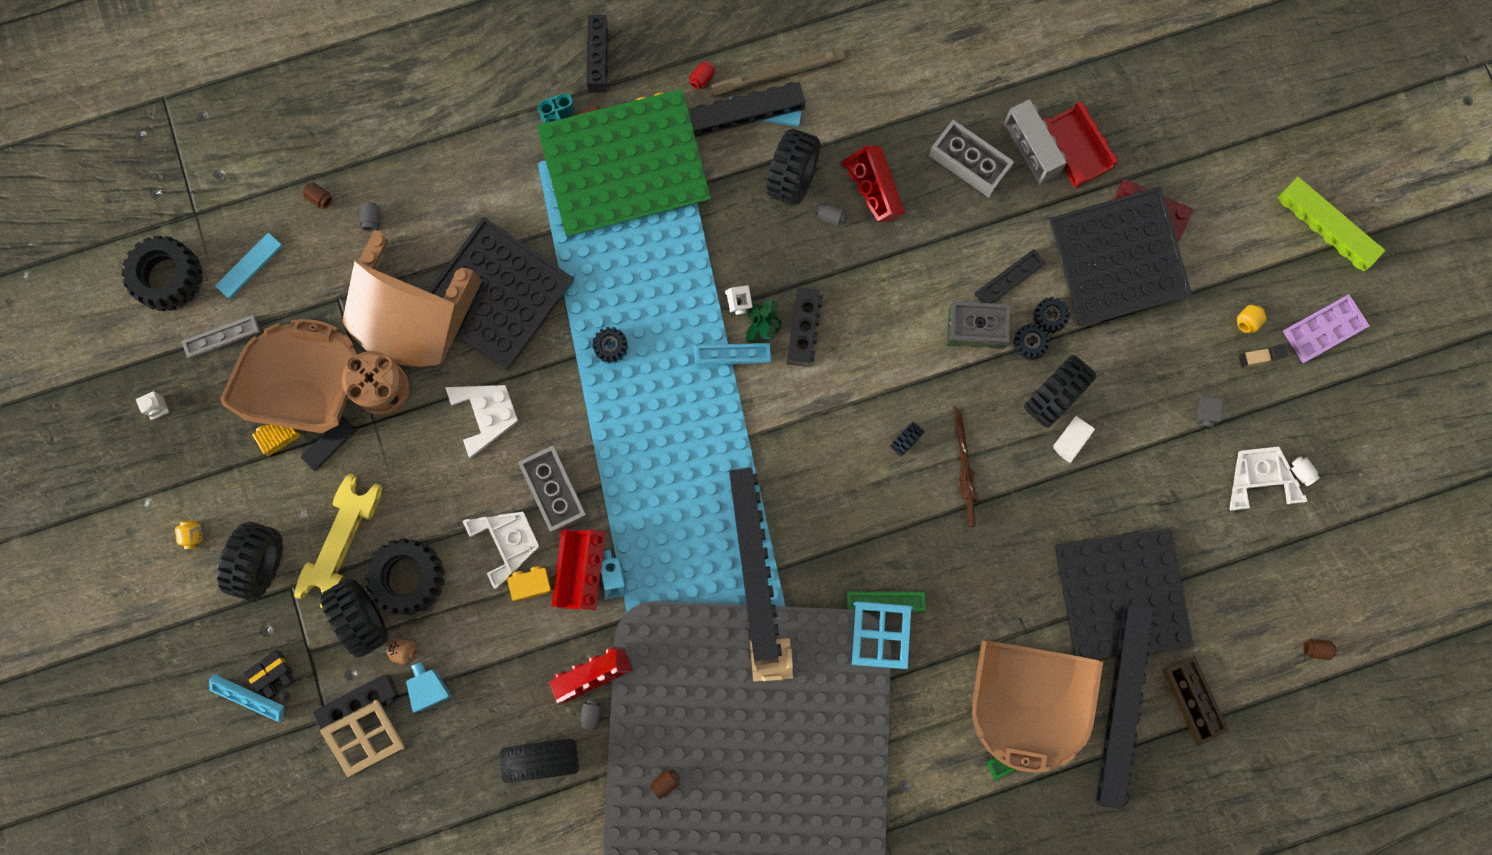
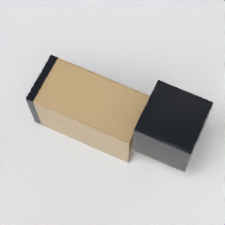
M1285 344L1272 346L1269 349L1243 353L1239 356L1241 368L1284 359L1288 354Z

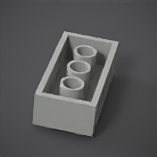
M1029 99L1011 108L1004 121V125L1038 184L1041 185L1059 176L1067 163L1066 156L1057 147V141L1053 135H1050L1045 120L1040 118L1037 106L1032 104Z
M955 120L951 121L929 153L932 159L988 198H990L1008 174L1014 163L1013 160Z
M554 446L548 447L518 462L547 527L552 534L588 518Z

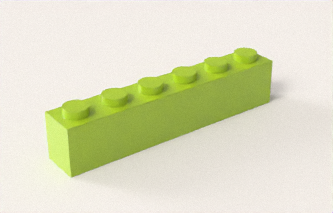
M1296 177L1277 197L1284 207L1293 211L1298 219L1306 222L1312 231L1320 234L1326 243L1333 245L1342 256L1347 257L1357 269H1361L1363 272L1371 267L1386 251L1299 177Z

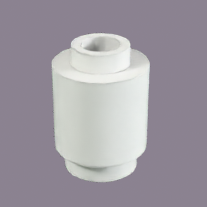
M1300 456L1291 462V470L1299 481L1306 486L1311 485L1320 478L1317 475L1318 471L1307 457L1302 458Z

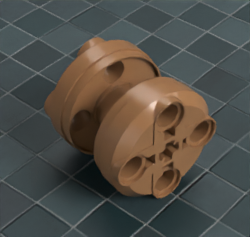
M366 351L352 356L347 361L342 375V385L346 395L354 403L368 413L378 416L392 414L405 406L410 393V382L404 370L389 356L377 351ZM357 363H362L359 370H354ZM398 397V402L392 405L391 401Z

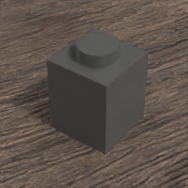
M1207 397L1199 399L1197 401L1196 423L1202 424L1203 427H1214V425L1221 422L1222 399Z

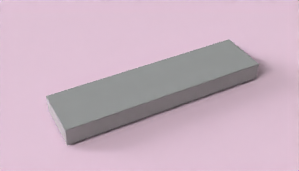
M251 315L182 341L187 358L192 359L261 334V330L256 316Z

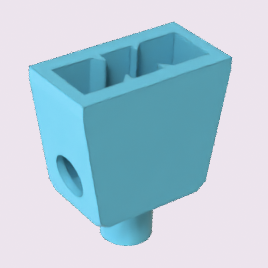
M612 550L604 551L600 578L605 600L624 595L625 586L619 558H613Z
M423 662L411 666L415 677L407 680L406 683L413 713L420 712L452 697V694L436 670L432 669L426 672Z

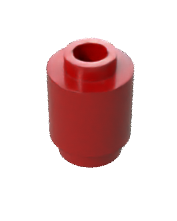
M706 61L699 64L689 77L691 86L697 90L704 89L713 78L715 68Z

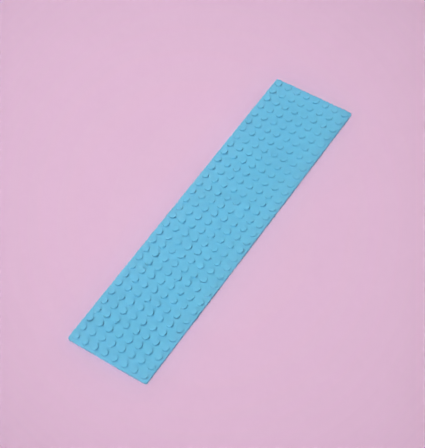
M541 161L538 167L558 267L575 279L565 292L564 298L616 558H619L625 586L623 596L626 611L628 612L641 603L651 601L747 605L729 470L752 467L753 474H756L733 364L695 365V345L728 344L698 204L695 203L566 236L546 161ZM606 327L611 329L615 327L625 335L628 350H626L627 353L623 355L622 360L618 359L616 363L614 361L608 363L607 361H601L596 356L592 346L593 337L595 338V334L599 333L602 328L605 330ZM609 340L606 342L605 347L613 349L615 343ZM759 483L755 485L756 492H760ZM760 492L761 503L757 504L758 510H762L763 522H760V527L765 529L766 540L762 542L763 548L767 547L769 559H765L766 567L770 566L771 578H768V585L773 586L774 597L770 598L771 605L785 607Z

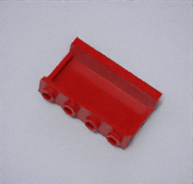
M1081 101L1076 102L1074 107L1051 119L1048 117L1043 119L1047 123L1050 135L1055 137L1057 147L1066 156L1067 163L1063 169L1075 189L1114 169L1118 163L1116 154L1108 147L1106 138L1100 134L1097 123L1090 118L1087 107L1082 105Z
M561 529L551 607L596 611L606 536L605 531L588 529V531Z

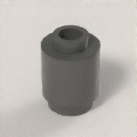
M366 202L360 207V225H362V229L365 231L377 230V226H379L380 207L376 206V203Z
M822 203L817 217L823 222L839 226V223L843 224L846 213H843L844 209L841 207Z
M587 700V703H583L579 721L581 722V728L596 730L602 711L599 701Z

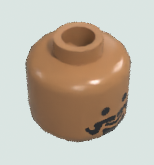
M397 637L389 642L386 650L390 661L402 665L410 664L418 655L415 642L401 637Z

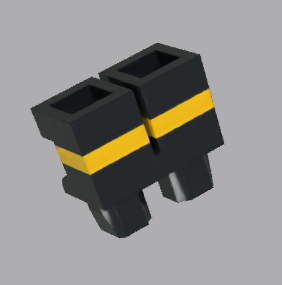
M273 651L244 672V675L255 690L262 692L268 699L273 698L279 693L274 686L278 681L283 688L294 683L291 675L293 670L285 661L282 651Z

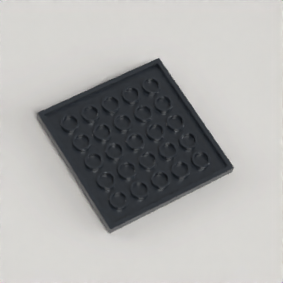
M1161 186L1048 219L1079 328L1192 296Z
M483 217L428 292L444 298L446 290L457 270L461 268L473 270L482 279V282L456 335L506 370H509L575 279Z
M1171 529L1055 545L1075 656L1090 659L1117 656L1124 604L1153 609L1155 619L1150 627L1152 640L1150 645H1148L1147 652L1194 646Z

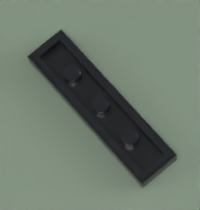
M1033 249L976 291L975 295L981 303L993 304L1046 263Z

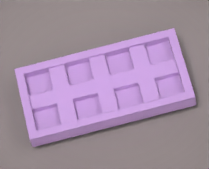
M1348 294L1290 326L1283 333L1302 363H1305L1368 328L1369 324Z

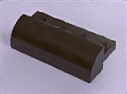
M1195 656L1162 669L1196 746L1203 745L1229 731Z

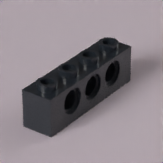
M588 15L586 84L589 93H607V16Z
M797 287L787 356L788 365L809 367L810 362H814L815 351H812V344H816L818 333L814 332L815 325L819 326L820 315L817 314V308H821L823 296H819L820 290ZM810 306L813 311L806 313L803 311V307ZM807 324L810 326V329L803 331L800 326ZM800 342H805L808 347L800 349L797 345Z
M384 674L313 711L320 729L338 721L336 712L339 709L343 712V717L355 712L356 710L353 705L356 700L360 701L361 708L373 703L371 695L375 690L379 693L378 701L381 705L384 704V707L394 703V698L400 695L390 674ZM339 729V730L333 732L332 734H335V733L339 732V731L342 730V729Z

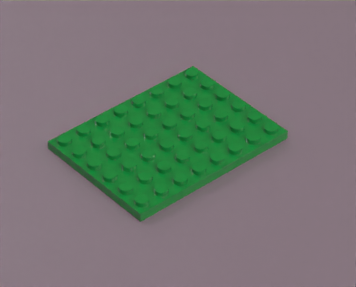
M683 88L536 125L566 236L711 200Z

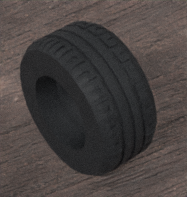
M563 739L502 748L499 753L501 758L500 765L502 766V780L505 783L577 774L579 760L577 757L576 741L574 739Z

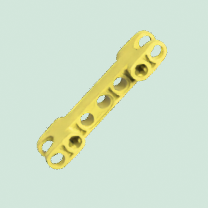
M349 473L345 477L333 500V506L339 508V512L316 564L307 562L303 567L295 588L296 598L303 599L310 589L316 586L323 593L345 580L343 575L338 574L361 519L370 520L373 517L380 501L382 485L375 483L365 495L358 496L355 491L357 476Z

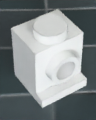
M749 285L733 287L725 291L730 313L735 312L736 315H743L747 313L746 310L753 308Z
M154 391L136 399L141 413L149 416L150 420H155L170 413L164 397Z

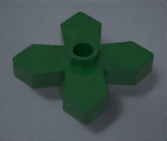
M768 300L765 301L763 306L752 304L753 308L749 309L748 315L752 320V324L747 330L746 341L755 343L760 338L773 339L775 333H778L781 328V320L775 316L778 301Z

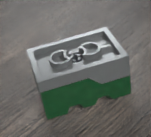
M952 301L948 309L947 346L1004 349L1009 343V304Z

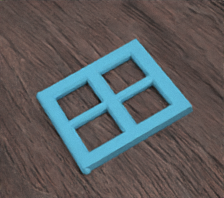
M854 602L855 618L851 665L908 669L910 619L913 607L911 605ZM863 610L880 611L879 631L862 629ZM886 612L903 613L902 633L884 631ZM861 638L878 639L877 658L860 657ZM884 639L901 641L900 660L883 659Z

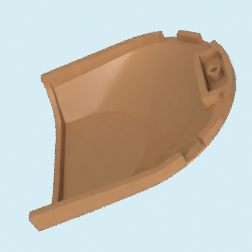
M297 319L291 320V324L280 326L277 323L264 329L265 333L258 338L254 336L246 344L221 395V402L224 407L246 421L316 433H323L339 425L348 400L342 385L343 371L349 358L357 355L354 345L347 335L338 332V328L325 322ZM358 363L355 365L354 370L358 369Z
M982 640L972 700L973 723L982 744L1001 763L1024 772H1047L1070 762L1076 757V754L1082 747L1086 745L1093 730L1103 661Z

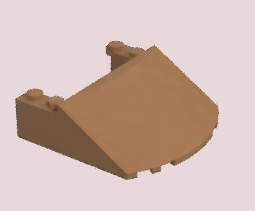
M374 230L359 262H354L342 320L344 326L355 341L364 349L381 352L389 356L397 365L417 368L442 365L482 279L473 270L461 268L455 272L444 298H441L374 270L388 242L381 232Z

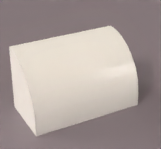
M1075 416L1054 444L1055 451L1071 464L1093 434L1095 428Z

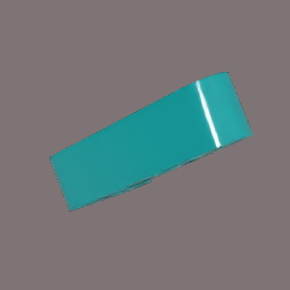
M565 93L546 99L538 106L543 124L570 117L575 111L571 96Z

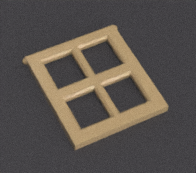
M374 700L373 703L320 729L321 734L347 777L401 749H405V745L378 700ZM375 711L382 726L365 734L358 719ZM350 725L357 739L340 747L332 733ZM386 730L393 744L376 753L369 738ZM361 743L368 757L351 766L344 751Z

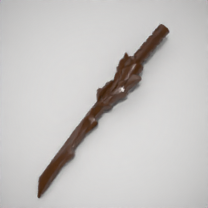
M953 406L956 436L959 439L960 445L959 458L962 460L959 493L962 492L963 499L966 500L968 527H976L974 502L979 500L976 489L972 484L975 473L969 466L962 414Z

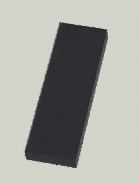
M342 416L339 425L327 430L301 458L316 471L357 430Z

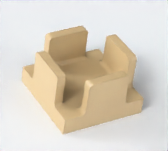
M790 638L776 639V643L781 644L782 656H778L779 663L757 666L754 664L752 641H750L753 681L793 678Z

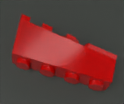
M867 145L841 162L843 167H846L849 171L848 175L858 185L860 194L866 198V203L877 221L892 222L905 214L881 146Z
M609 648L605 651L606 654L593 656L584 665L579 663L572 666V670L567 673L563 671L556 674L555 679L549 681L557 704L567 703L633 671L625 649Z

